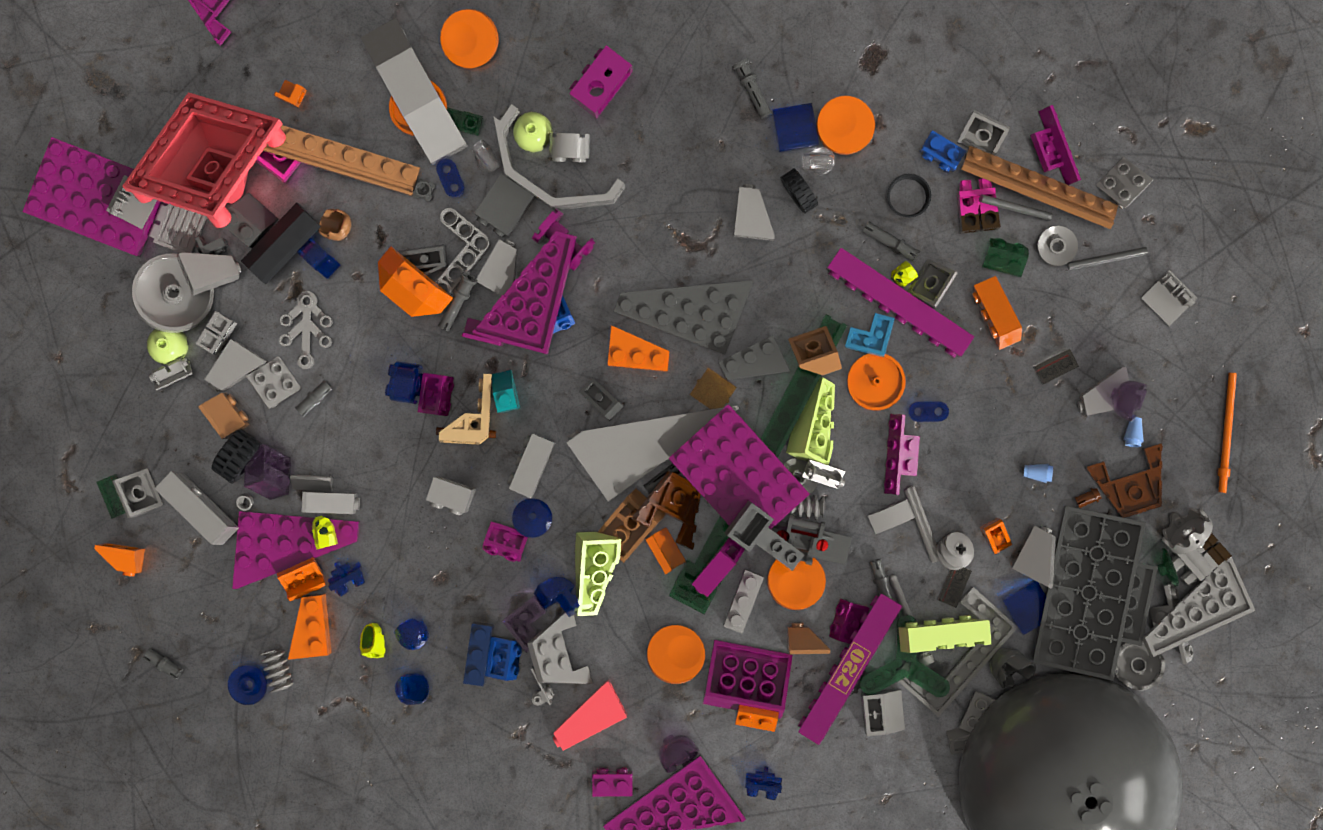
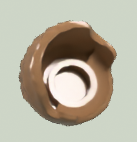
M328 209L324 212L319 222L321 227L318 229V232L325 238L340 241L346 238L351 230L350 216L340 209Z

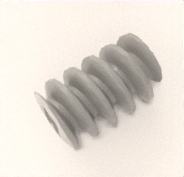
M813 495L811 500L807 496L790 514L795 515L798 512L799 518H802L804 513H806L807 519H810L812 514H814L815 520H818L820 515L823 518L825 496H821L819 501L817 495Z
M274 649L259 654L266 656L261 663L268 664L263 671H270V674L265 676V678L272 679L267 686L274 687V689L269 693L284 690L293 685V681H287L291 674L285 673L289 666L283 665L287 658L281 657L285 654V650Z

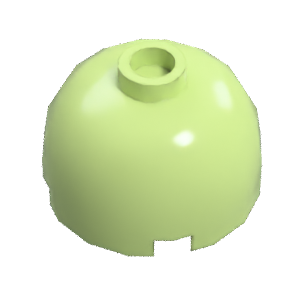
M537 112L524 113L518 117L513 128L514 140L520 148L529 152H538L545 149L549 145L550 133H553L552 125L547 117Z
M154 329L147 339L148 353L156 362L168 365V363L180 357L183 359L188 351L187 337L184 332L168 333Z

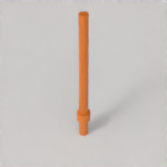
M1228 373L1221 465L1218 468V476H1220L1218 492L1222 493L1227 492V480L1230 477L1231 470L1229 469L1237 373Z

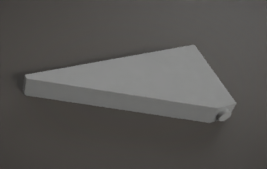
M737 405L731 406L734 411L739 409ZM723 408L586 430L581 433L577 430L568 436L569 441L566 443L607 501H610L668 460L672 454Z

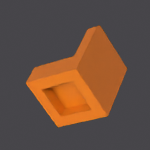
M285 80L279 93L275 92L274 96L299 108L307 90L298 84Z

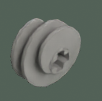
M954 532L939 541L936 547V555L944 567L950 570H959L971 563L974 557V548L969 537L963 533Z

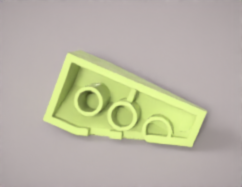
M823 377L819 378L790 434L786 453L800 460L809 461V459L829 465L833 450L830 430L834 428V422H831V411L834 409L835 384Z

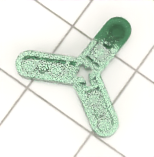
M903 615L897 620L895 659L861 678L860 688L866 694H875L905 677L934 696L944 697L949 693V682L916 660L917 652L907 653L900 651L898 627H905L908 622H917L914 617ZM903 660L906 662L910 661L911 664L908 666V671L906 669L896 671V668L903 665Z

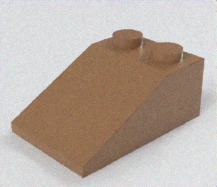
M634 489L598 531V533L621 538L620 560L623 563L666 515L657 509L650 527L643 526L632 520L633 515L647 499L637 489Z

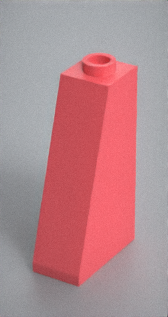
M610 680L605 681L555 729V736L552 738L557 748L561 747L564 751L627 718V713Z

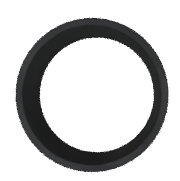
M903 174L895 178L890 184L887 193L888 203L898 215L908 218L916 217L928 208L931 202V189L922 177L916 174ZM904 179L917 181L924 188L926 194L924 206L920 211L912 215H904L897 212L890 202V192L893 186Z

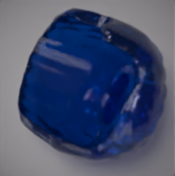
M413 618L400 624L394 631L397 641L407 650H417L424 646L429 639V631L425 623Z
M408 673L397 680L395 693L401 703L417 705L424 703L428 698L430 689L428 680L424 675Z

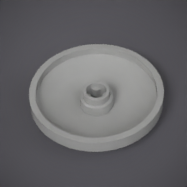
M175 253L159 255L147 261L138 270L132 284V301L138 315L149 326L168 333L184 332L198 326L209 314L214 300V288L196 295L192 294L178 261V254Z

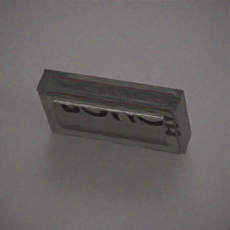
M1067 349L1033 368L1043 385L1079 367L1071 350Z
M964 567L959 570H949L937 600L957 608L972 571Z

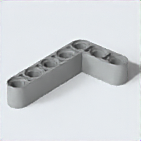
M446 208L440 214L441 222L467 243L435 282L439 286L446 284L448 287L447 293L452 295L454 287H457L461 278L452 279L451 271L459 269L461 273L469 274L489 250L491 242L484 233L452 208ZM448 213L455 214V220L452 223L445 221V216ZM465 225L470 226V233L466 236L461 235V228ZM479 238H484L486 240L485 247L477 248L476 241ZM472 254L473 261L470 264H465L463 261L464 255Z

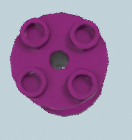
M557 208L555 212L552 211L539 226L540 232L538 234L535 232L532 239L539 244L545 238L550 240L556 231L568 234L569 231L559 223L563 213ZM591 238L583 247L575 242L573 250L575 257L571 261L569 269L575 271L581 263L582 256H587L593 250V246L596 243L594 238Z

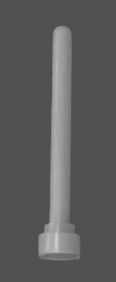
M894 574L890 575L889 581L898 603L903 606L901 610L906 623L915 622L897 577ZM929 651L919 652V659L917 660L920 667L935 662L933 654H930Z

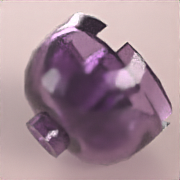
M1133 380L1122 383L1119 388H1114L1110 399H1113L1112 406L1114 412L1119 417L1133 422L1137 416L1134 415V412L1140 410L1144 402L1147 385Z
M670 735L663 740L664 744L659 750V760L666 773H671L678 770L676 766L681 764L684 766L698 755L697 751H699V748L687 736L678 735L674 737Z

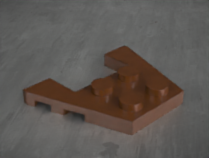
M1162 443L1143 448L1149 469L1110 481L1104 461L1086 466V470L1120 517L1127 518L1162 507Z
M668 471L633 515L632 520L643 526L650 527L655 512L658 509L683 523L675 543L693 550V533H696L697 527L695 525V516L699 511L701 494L688 480L674 472Z

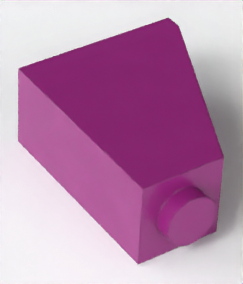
M728 537L692 583L695 589L700 594L708 597L736 565L745 548Z

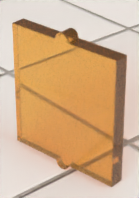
M708 368L701 379L697 380L696 386L689 395L709 409L723 408L726 403H729V398L737 387Z

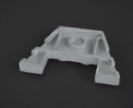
M572 608L564 610L546 629L540 631L527 643L539 683L582 685L593 683L588 666L572 671L561 631L577 626Z

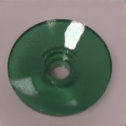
M1162 548L1160 554L1161 564L1157 565L1158 571L1161 576H1166L1177 587L1179 586V581L1174 564L1168 551Z

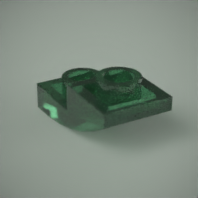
M447 107V111L459 132L478 136L483 116Z

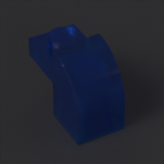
M312 237L297 251L308 264L326 279L341 266Z
M553 577L537 586L533 593L544 609L558 602L568 617L576 614L580 607L577 597L571 594L575 587L574 584L562 577Z

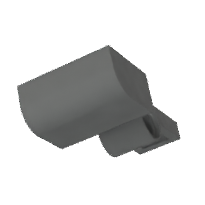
M748 500L724 533L749 552L757 544L793 571L804 554L768 528L774 519Z

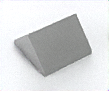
M974 110L969 115L957 142L995 156L1010 127Z
M927 259L918 277L907 292L934 309L956 277L957 272Z
M148 468L113 481L128 518L137 517L163 505L158 492L155 490L156 487Z

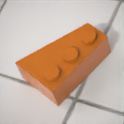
M994 276L974 285L973 300L976 305L979 304L981 315L984 321L987 322L998 349H1003L1021 341L1022 326L997 277Z
M611 325L608 366L668 372L670 351Z
M326 594L301 597L288 660L328 656L332 651Z

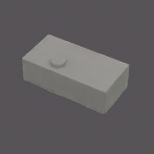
M171 471L156 486L155 490L210 544L223 545L239 529L184 473Z

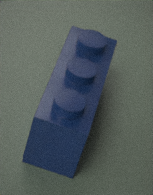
M472 623L463 684L484 686L486 683L494 624Z

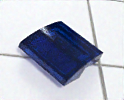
M812 103L772 109L779 152L819 145Z
M1034 580L1017 592L1003 599L1022 635L1041 625L1046 595L1037 581Z

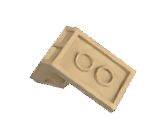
M483 374V379L479 378V392H482V399L478 398V412H481V414L464 413L439 432L440 443L480 445L489 437L492 374ZM477 422V428H472L471 424Z

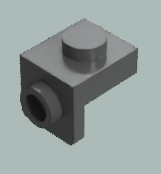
M195 237L197 241L195 247L200 254L220 255L225 252L224 248L229 246L226 239L222 237L207 245L203 237Z

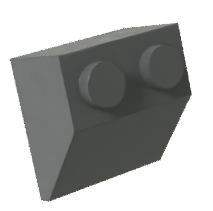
M247 193L228 208L231 214V221L225 227L246 246L253 248L279 219L250 193Z

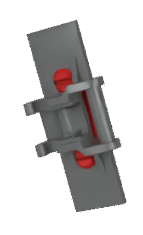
M790 514L788 523L780 521L771 529L802 552L804 556L800 561H804L807 565H812L813 558L844 565L847 563L852 537L824 531L825 522L817 523L799 519ZM792 525L811 530L818 531V533L813 534L801 530L791 529Z

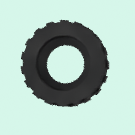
M795 168L780 177L787 192L804 214L818 205L814 193Z

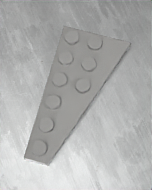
M1232 557L1216 567L1142 638L1150 657L1159 655L1255 611Z

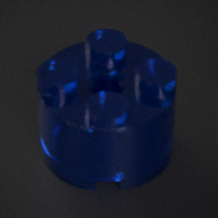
M400 361L390 364L388 369L390 382L386 385L385 395L389 396L391 401L417 404L418 401L415 398L420 396L423 374L420 373L419 369H423L422 365Z

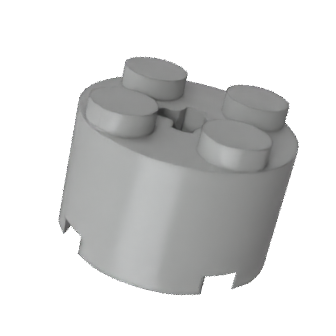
M550 133L549 157H552V161L566 162V158H572V162H586V158H589L590 134H585V138H582V134L557 133V137H555V133Z

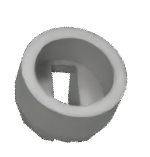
M246 493L240 495L236 500L237 507L243 511L249 510L254 503L253 497Z

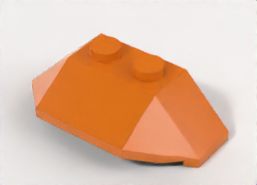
M392 246L378 261L380 291L411 317L440 314L453 299L450 294Z

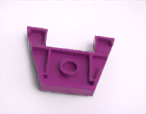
M188 0L216 43L221 46L231 31L218 22L216 17L230 0Z

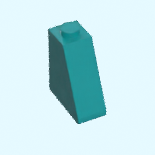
M512 370L492 374L493 396L497 413L520 409Z

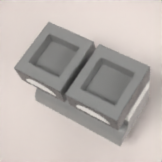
M215 311L206 326L209 329H204L196 344L211 354H219L237 323Z

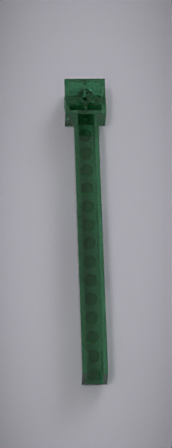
M825 314L818 328L827 326L836 347L847 325L843 322L841 324ZM799 365L760 437L762 442L777 458L821 377L820 374L802 369ZM720 515L695 562L689 559L686 560L669 593V596L704 615L721 582L708 597L700 594L692 583L728 539L724 532L729 525Z

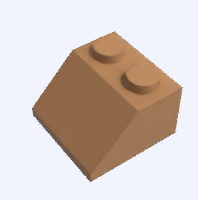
M220 393L198 406L221 439H229L235 432L241 429L244 430L249 426L247 422L248 416L243 410H238L235 406L237 404L236 400L231 394L227 395V393Z

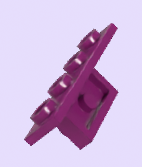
M1050 105L1038 111L1045 130L1033 133L1030 136L1044 173L1060 168L1065 184L1071 185L1080 181L1081 178L1066 141L1064 131L1058 120V115L1055 112L1054 106Z
M890 414L887 460L885 463V494L899 495L901 475L917 476L920 436L904 435L905 415Z

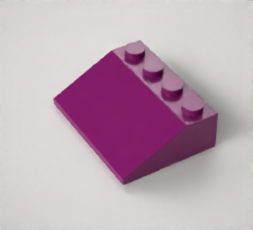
M714 640L703 704L738 710L739 705L779 712L778 718L781 719L785 711L793 655Z

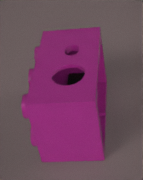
M607 45L604 49L600 48L596 52L594 62L591 65L587 64L581 72L583 74L579 81L575 80L569 88L571 90L569 93L571 100L596 119L633 72L632 64ZM593 88L604 90L600 96H592L590 94Z

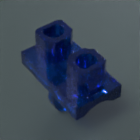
M339 561L335 562L336 569L331 571L333 577L328 579L329 589L331 591L334 590L340 597L349 591L346 585L347 582L352 580L356 587L365 583L360 562L353 566H350L348 562L343 565Z
M764 766L763 772L755 771V774L746 773L745 788H747V796L757 797L758 791L762 790L766 791L765 798L776 800L778 793H781L782 778L775 777V773H768L767 766Z

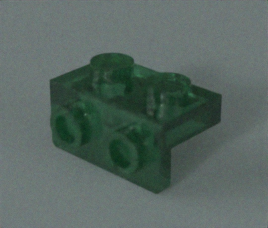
M990 238L983 267L1022 277L1029 257V249L1020 243L1012 244L1001 238Z

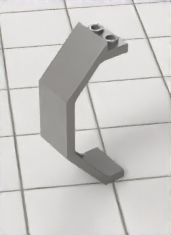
M394 18L362 36L361 39L376 69L431 164L434 166L468 147L413 51L397 19Z
M511 104L509 108L505 107L500 114L501 120L494 117L505 175L552 210L556 208L562 210L614 204L625 189V184L617 179L611 189L605 194L562 198L550 196L513 170L507 135L518 117L521 116L518 108Z

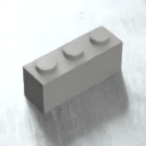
M532 433L531 437H526L523 447L526 448L524 454H519L515 463L518 466L516 473H511L507 484H510V490L529 498L533 497L555 442Z
M744 569L723 623L724 627L743 634L763 582V575Z

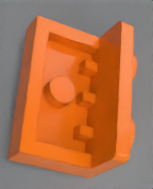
M314 557L277 573V578L285 589L289 601L299 599L326 585L324 574Z
M739 705L735 725L775 732L779 712Z

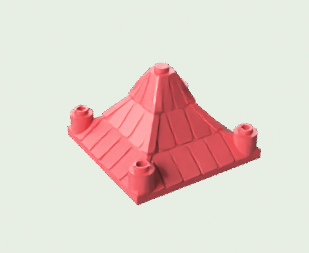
M188 92L122 187L126 191L131 192L141 203H147L153 199L204 215L216 228L225 227L231 221V214L225 205L227 203L234 204L242 197L248 170L251 169L266 145L268 144L270 147L275 148L284 143L286 135L281 129L283 123L275 117Z

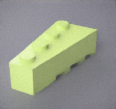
M971 615L959 616V620H954L953 617L941 618L942 622L924 620V624L918 625V622H908L905 627H898L901 652L934 651L936 647L938 649H953L954 645L956 647L975 646L974 643L991 645L990 621L973 619Z

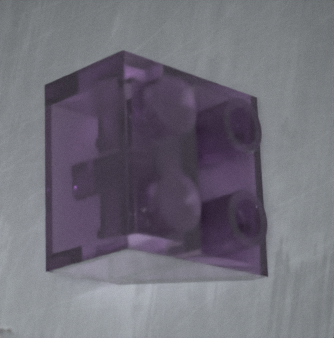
M266 444L261 445L245 467L244 487L269 500L288 495L290 457Z

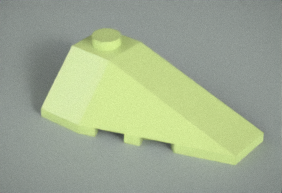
M598 532L576 533L577 616L597 615L605 596V589L613 577L614 567L620 559L621 538Z

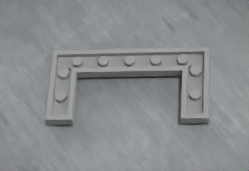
M971 587L959 602L978 619L990 621L991 645L975 643V646L965 654L936 688L907 662L893 675L898 682L938 717L1018 628L1017 625L974 587Z

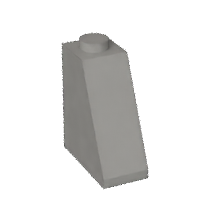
M743 184V187H739L734 237L773 241L775 235L760 190L755 189V185Z
M499 239L476 278L478 280L477 283L500 296L504 295L516 277L518 250L514 248L516 244L507 239L504 242Z
M183 252L178 254V261L193 295L239 279L241 268L238 261L234 262L232 256Z
M230 339L204 380L209 382L208 386L217 392L219 390L226 391L246 378L248 374L267 364L268 361L236 340Z
M1117 368L1079 396L1080 400L1077 401L1079 412H1082L1083 416L1134 406L1127 368Z
M306 491L302 493V512L355 514L356 510L360 508V498H357V493Z
M1043 525L1040 528L1034 526L1012 569L1051 589L1054 577L1056 537L1051 534V529Z

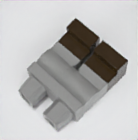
M1211 532L1203 547L1186 554L1172 553L1174 556L1167 564L1175 572L1183 566L1187 572L1180 578L1185 585L1190 586L1196 581H1202L1232 555L1220 542H1217L1218 539Z

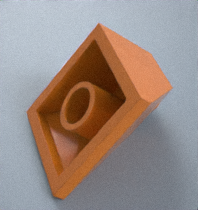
M111 543L95 545L94 549L116 571H122V575L135 576V574L142 572L144 548Z

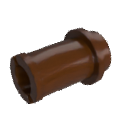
M1090 488V491L1074 497L1079 509L1095 501L1099 502L1102 499L1097 488Z

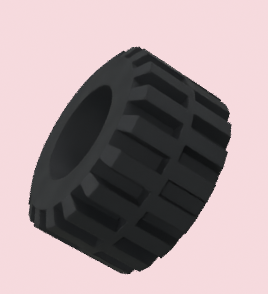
M243 429L235 432L217 453L211 469L229 483L237 482L257 459L262 443Z

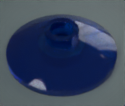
M534 498L525 499L515 507L512 514V522L518 533L528 538H536L549 530L552 523V513L548 505L543 501ZM531 513L536 515V518L533 520L528 517Z
M243 665L236 668L229 676L228 691L236 702L242 705H253L265 696L267 679L259 668L252 665ZM248 680L252 682V687L247 686Z

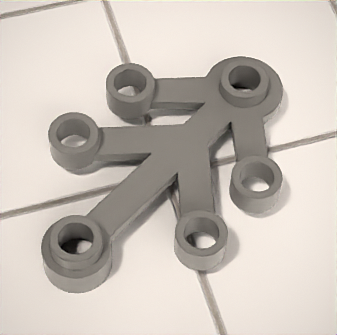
M304 291L297 298L298 305L288 314L282 315L280 323L286 327L292 325L293 319L303 311L302 320L290 332L281 335L279 342L282 346H290L292 340L302 332V349L297 363L302 369H310L314 365V357L310 354V333L314 334L322 347L328 348L332 344V339L326 336L311 320V312L320 319L322 327L329 328L333 324V320L331 317L326 316L317 306L316 295L310 291ZM306 297L310 299V303L308 305L304 304V299ZM285 317H289L290 319L288 324H284L283 319ZM325 318L330 320L328 325L323 324ZM284 337L289 338L287 344H284L282 341ZM324 338H328V345H323L322 340ZM304 357L308 358V363L306 365L302 364V359Z

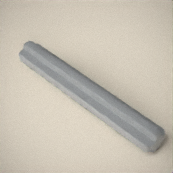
M914 486L908 487L904 492L914 513L915 521L930 561L932 563L939 561L936 555L937 545Z

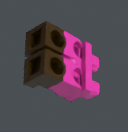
M983 178L979 179V189L972 190L971 180L959 182L957 200L960 234L974 233L979 230L980 232L992 231L1001 228L998 207L979 202L981 194L996 198L995 187L992 188L991 181Z

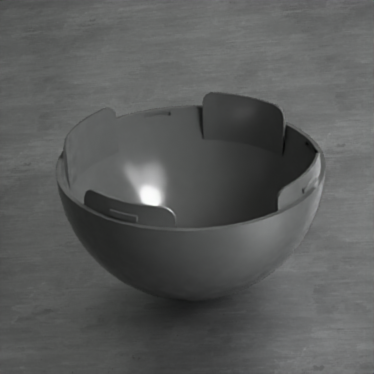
M1074 672L1054 673L1030 679L1013 687L995 700L982 714L974 729H972L963 750L959 770V796L962 812L969 830H1175L1182 808L1183 775L1179 756L1168 730L1156 713L1137 695L1113 681ZM1088 797H1095L1096 804L1092 808H1088L1085 805Z

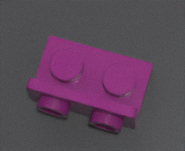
M423 373L417 412L448 416L451 408L450 400L454 388V378Z
M491 521L482 549L490 555H500L508 561L520 562L529 533Z
M840 599L836 607L834 621L830 626L829 637L851 644L852 641L849 640L855 629L859 631L862 626L860 620L865 612L869 613L870 608Z
M597 768L596 771L592 772V797L633 796V771H628V768H617L616 771H608V768Z

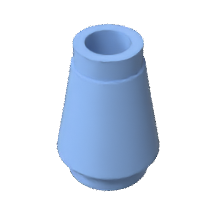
M1130 417L1123 439L1125 446L1141 447V443L1144 442L1142 418Z
M1049 463L1025 465L1024 477L1047 483V481L1052 482L1053 466H1049Z

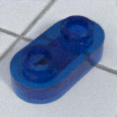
M450 159L440 160L436 166V171L446 194L452 198L460 197L464 193L465 186L456 164ZM446 166L451 168L449 173L444 172ZM453 185H458L457 191L451 190Z
M939 401L914 402L908 409V415L916 422H939L948 417L949 408L945 403ZM916 408H920L922 411L919 416L915 414ZM936 408L941 409L942 412L940 415L935 414Z

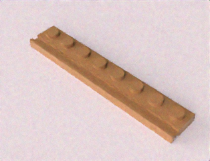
M283 125L281 129L286 135L284 143L275 148L267 144L263 150L409 196L413 194L420 167Z
M969 146L961 170L1108 229L1112 228L1118 208L1117 204Z

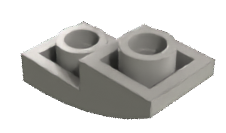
M908 499L891 504L887 508L870 513L868 518L875 534L905 523L915 518Z

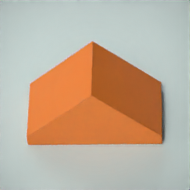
M995 518L979 527L994 554L1012 545L1002 519Z

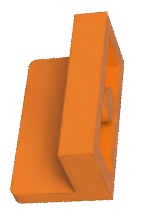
M666 527L645 539L665 574L685 563V558Z

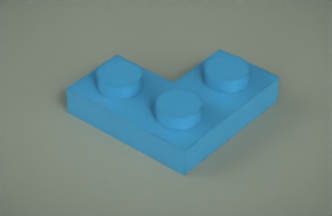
M875 313L870 332L850 327L845 348L884 357L895 318Z

